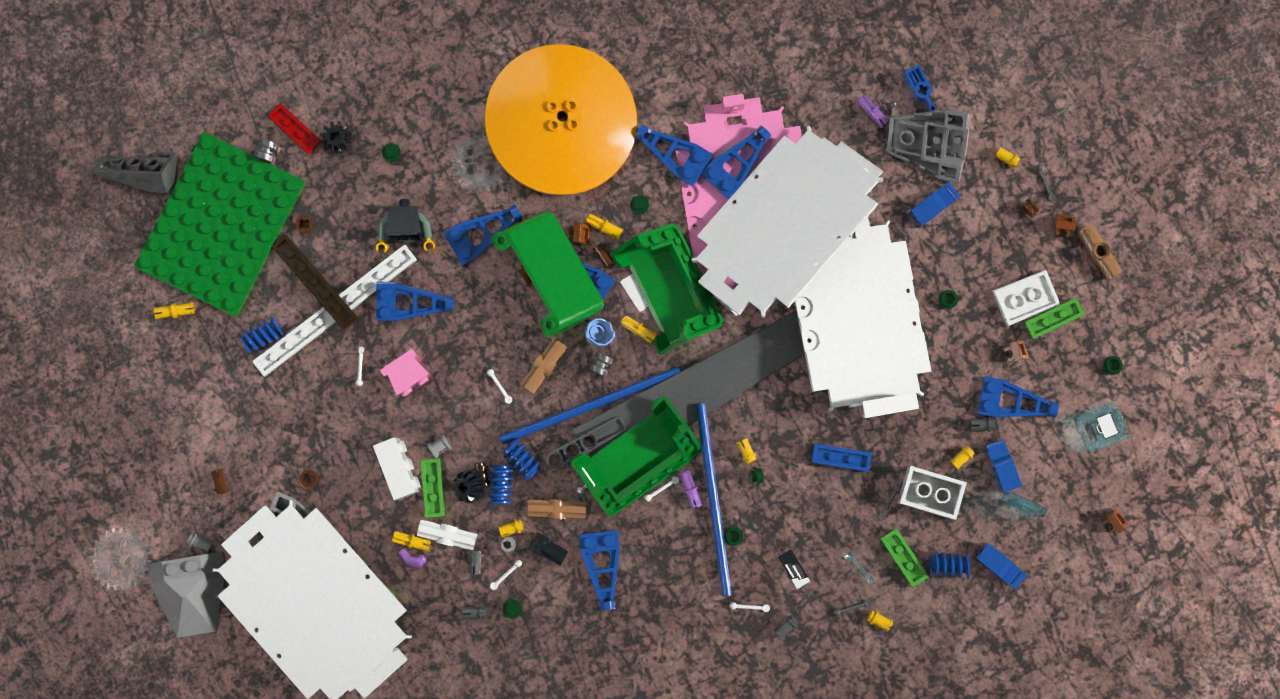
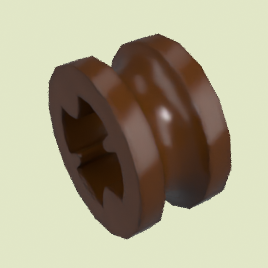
M1027 199L1025 204L1022 203L1020 205L1022 210L1031 218L1035 212H1039L1037 205L1030 199Z
M300 216L296 220L295 226L298 231L307 234L313 230L314 223L308 216ZM301 221H309V224H307L309 227L307 229H305L304 227L301 229Z
M306 470L300 475V482L305 487H313L318 482V475L315 471ZM308 473L310 476H314L311 484L304 481V477H307L306 474Z

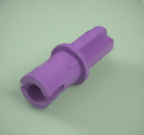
M866 95L858 99L857 103L868 114V118L871 117L881 129L886 126V123L890 122L879 110L880 107H876Z
M686 470L679 473L685 490L683 493L687 495L690 508L695 509V507L702 506L703 504L697 492L698 487H695L690 471Z

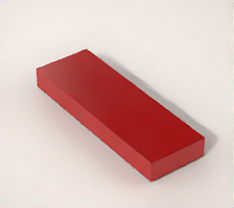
M281 103L267 116L309 156L321 144L320 139Z

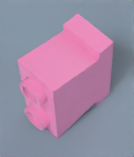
M410 349L380 370L384 377H389L395 393L399 397L401 395L403 397L409 395L413 391L412 388L417 384L422 386L429 381L428 377L431 376L415 359L418 355L413 349Z

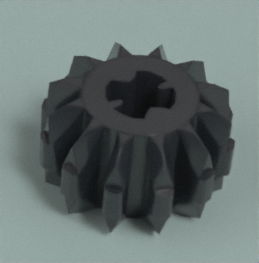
M339 121L336 126L333 122H330V128L327 126L323 127L326 133L320 132V136L324 137L320 140V143L325 144L324 149L326 151L330 149L331 153L334 154L337 149L341 154L342 147L346 150L349 149L346 143H352V139L348 138L352 135V132L347 131L348 126H342V123ZM333 136H339L340 139L337 141L333 139Z
M466 470L457 474V478L453 480L455 486L452 488L456 489L455 495L459 496V501L472 503L481 499V495L485 493L482 488L486 485L482 484L483 478L479 477V472Z

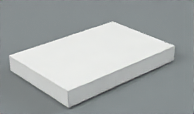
M1046 270L992 291L1006 327L1061 305Z

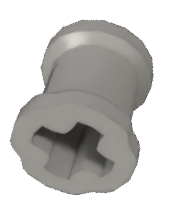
M444 434L432 444H427L435 458H438L444 451L453 449Z

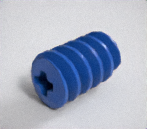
M270 316V323L265 319L263 320L264 326L256 323V330L250 326V333L242 330L243 336H240L249 354L252 353V347L258 350L259 344L263 347L266 346V340L271 344L273 337L279 340L280 334L284 336L279 323L273 316Z
M517 438L504 450L503 457H510L508 463L515 462L513 469L520 468L518 475L526 474L523 480L528 481L542 468H537L540 464L539 461L532 462L535 458L534 455L527 456L530 452L529 449L522 451L525 445L521 444L518 446L517 444L520 439Z
M490 465L495 470L490 471L489 474L495 477L489 479V482L494 485L488 487V490L493 491L492 494L488 495V498L493 499V501L488 502V504L506 505L512 503V500L507 498V496L512 495V492L507 489L513 487L512 484L508 483L509 480H513V477L508 475V473L514 472V469L504 465Z
M933 552L929 560V576H931L932 571H935L936 576H939L940 571H942L944 577L950 572L951 577L954 578L955 573L958 572L959 578H962L963 573H966V577L969 579L970 560L968 555L964 554L961 559L960 554H956L953 557L952 553H948L946 557L945 553L941 552L938 557L937 552Z

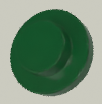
M388 143L382 148V156L388 162H395L400 158L401 150L395 143Z
M642 195L635 196L630 202V208L635 214H644L649 208V201Z
M945 290L939 295V303L943 308L951 309L957 305L958 296L952 290Z
M1109 356L1104 360L1103 368L1106 373L1116 375L1121 372L1123 363L1119 357Z
M752 467L748 473L749 481L754 486H758L764 481L763 471L761 468Z
M729 527L724 533V540L728 545L737 546L743 540V533L738 527Z
M510 599L504 603L502 611L507 618L514 619L521 614L522 606L519 601Z

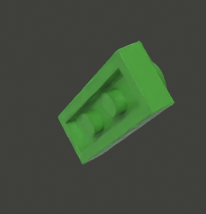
M1076 297L1024 322V325L1033 340L1085 314Z
M441 459L421 460L425 518L445 516Z
M897 528L880 538L912 588L929 577Z

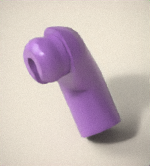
M405 548L397 554L404 564L410 568H420L426 563L424 555L410 556Z

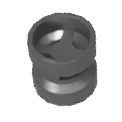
M260 138L258 142L259 148L255 151L254 157L272 163L274 159L273 151L277 149L278 144Z
M595 352L594 363L590 364L588 370L606 377L608 372L606 368L611 365L613 359Z

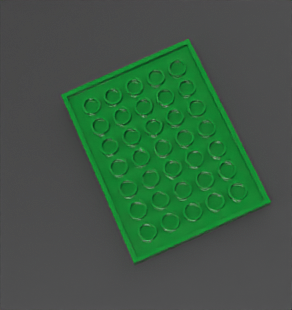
M203 131L134 267L237 318L272 250V245L278 239L306 182Z

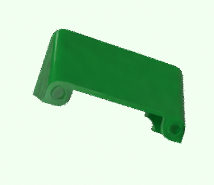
M541 212L489 237L498 250L513 248L550 314L541 321V328L546 338L560 336L602 310L604 302L553 213Z
M669 224L639 234L610 252L616 265L621 268L630 267L661 332V335L657 336L654 340L659 356L722 326L723 319L711 293L699 284L698 281L702 278V274L696 262H692L694 257L681 230L675 224Z
M665 395L653 402L651 407L653 413L592 457H589L587 454H579L570 462L608 516L616 515L701 453L702 448L690 427Z

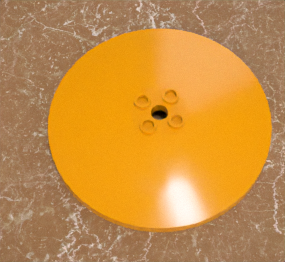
M566 44L537 47L512 60L493 83L485 108L486 136L497 162L518 183L536 192L555 196L584 193L609 180L628 157L634 143L637 128L634 99L626 81L618 70L598 54L581 47ZM564 112L567 114L568 119L564 122L559 121L557 114Z

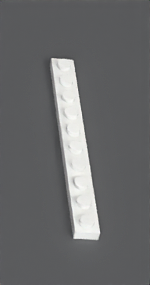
M403 245L339 296L353 310L376 292L377 282H390L416 262L417 259L408 247ZM323 307L252 362L262 375L266 377L329 329L336 321Z

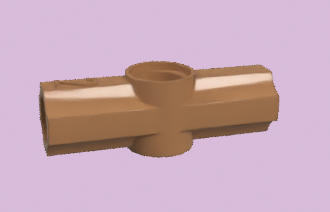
M1093 223L1077 232L1089 250L1090 257L1096 261L1107 280L1123 272L1112 255L1110 246L1103 241ZM1097 247L1103 249V256H1099L1096 253Z
M553 338L544 352L534 361L531 366L532 369L520 385L535 394L545 378H548L557 365V361L561 358L567 347Z
M564 499L528 500V516L548 517L551 519L586 518V502L566 501Z

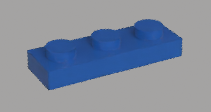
M814 444L811 463L869 472L872 453Z

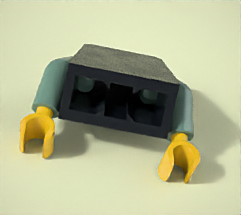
M400 199L399 207H391L389 213L385 214L378 224V240L380 242L376 245L377 252H380V245L385 246V253L388 252L389 246L387 243L423 242V239L426 241L424 243L426 251V244L429 242L433 244V249H435V243L431 241L430 222L423 213L418 212L416 206H410L409 199Z

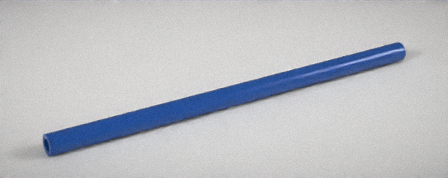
M679 367L672 368L500 435V440L502 444L509 443L517 438L527 436L640 392L680 372Z
M702 403L696 404L721 591L722 596L732 595L706 405Z

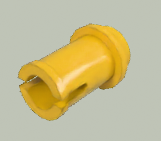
M1000 147L995 155V158L1008 164L1009 168H1015L1020 160L1017 154L1014 155Z
M748 438L736 443L744 458L742 459L743 462L745 461L746 464L757 460L755 457L757 454L753 453Z
M968 446L962 447V450L950 460L952 465L958 470L970 458L973 459L975 453Z
M514 519L513 522L498 526L502 538L517 532L520 534L524 530L521 519Z
M871 610L867 617L869 624H875L887 632L890 629L889 626L891 627L893 624L892 620L878 614L877 610Z

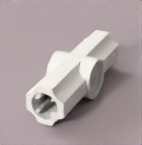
M421 520L417 536L435 540L437 543L448 546L455 545L469 550H474L478 535L460 530L458 527L442 523L440 525L427 520Z

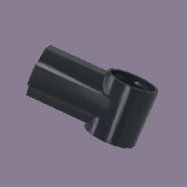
M538 532L535 533L527 547L531 552L541 557L544 556L561 566L569 552Z

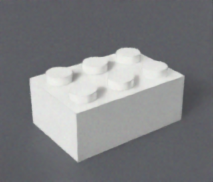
M394 437L373 445L393 500L399 501L419 493L421 484L418 477H415L412 473L414 466L411 459H408L405 455L407 448L404 441Z
M908 466L897 503L956 520L967 482Z

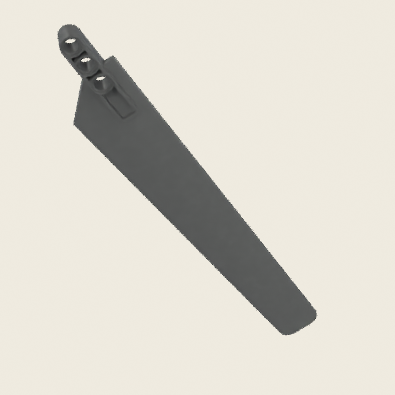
M797 311L788 314L572 429L576 438L550 451L546 456L547 465L551 468H559L574 460L579 454L593 456L653 413L651 410L653 402L664 395L687 425L693 424L698 420L696 404L705 403L706 413L709 414L805 354ZM586 436L594 438L592 446L584 445L583 439ZM569 445L577 447L575 455L567 454L566 448ZM552 454L559 455L560 462L558 464L550 463L549 457Z

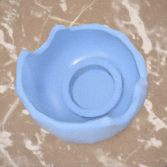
M602 318L593 319L587 323L585 328L587 341L595 347L608 345L615 336L611 323Z

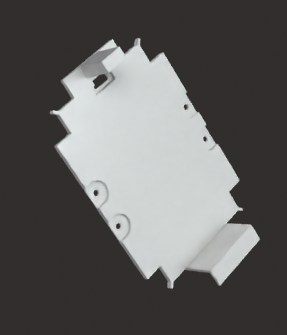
M807 126V132L796 144L784 136L697 235L699 239L707 244L706 248L697 258H692L693 263L699 262L708 269L698 281L699 284L711 292L735 316L740 315L751 303L761 311V316L764 318L765 312L776 299L789 308L812 282L818 271L838 252V248L858 229L878 206V203L867 196V194L878 182H883L882 177L878 178L883 173V170L842 141L836 146L826 138L821 139L811 132L810 126ZM727 277H730L738 284L734 290L725 284Z
M867 217L858 229L838 248V252L830 261L825 263L812 282L795 300L812 392L828 390L831 406L828 410L829 412H832L836 407L849 405V408L862 406L864 418L915 410L919 409L916 394L921 397L924 395L920 391L917 374L931 372L924 332H922L918 301L915 297L912 282L913 275L906 241L891 243L888 230L889 220L884 225L870 227Z
M290 500L289 506L276 517L265 505L221 544L231 555V558L219 569L213 568V571L219 572L230 585L218 597L307 699L320 688L329 699H338L347 690L351 692L354 689L365 699L408 660L398 647L395 648L405 638H412V635H406L395 623L407 610L317 508L303 518L293 507V500ZM260 532L264 538L252 547L249 541ZM366 574H368V575L370 576L369 579H366V578H365V575H366Z

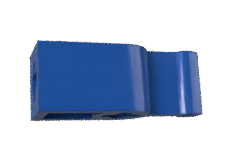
M920 64L905 71L902 78L914 100L923 102L927 109L926 112L937 111L936 106L932 104L929 98L932 89ZM919 89H920L921 91L925 90V91H926L925 94H924V95H923V93H920V94H919V93H918Z
M947 182L913 208L909 214L921 228L961 196L951 183Z
M1002 439L986 445L985 447L1001 493L1022 487L1005 440Z
M985 543L974 557L1014 590L1017 589L1027 576L1026 573L989 543Z

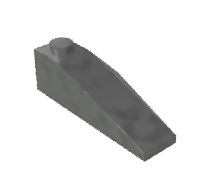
M154 152L152 156L142 157L139 154L135 155L134 158L126 160L123 157L102 159L97 162L91 171L92 174L147 192L167 193L175 181L177 153Z

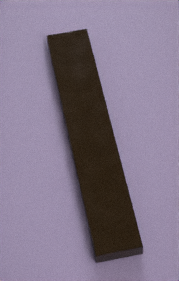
M286 234L272 245L276 253L343 330H346L358 319L357 315Z

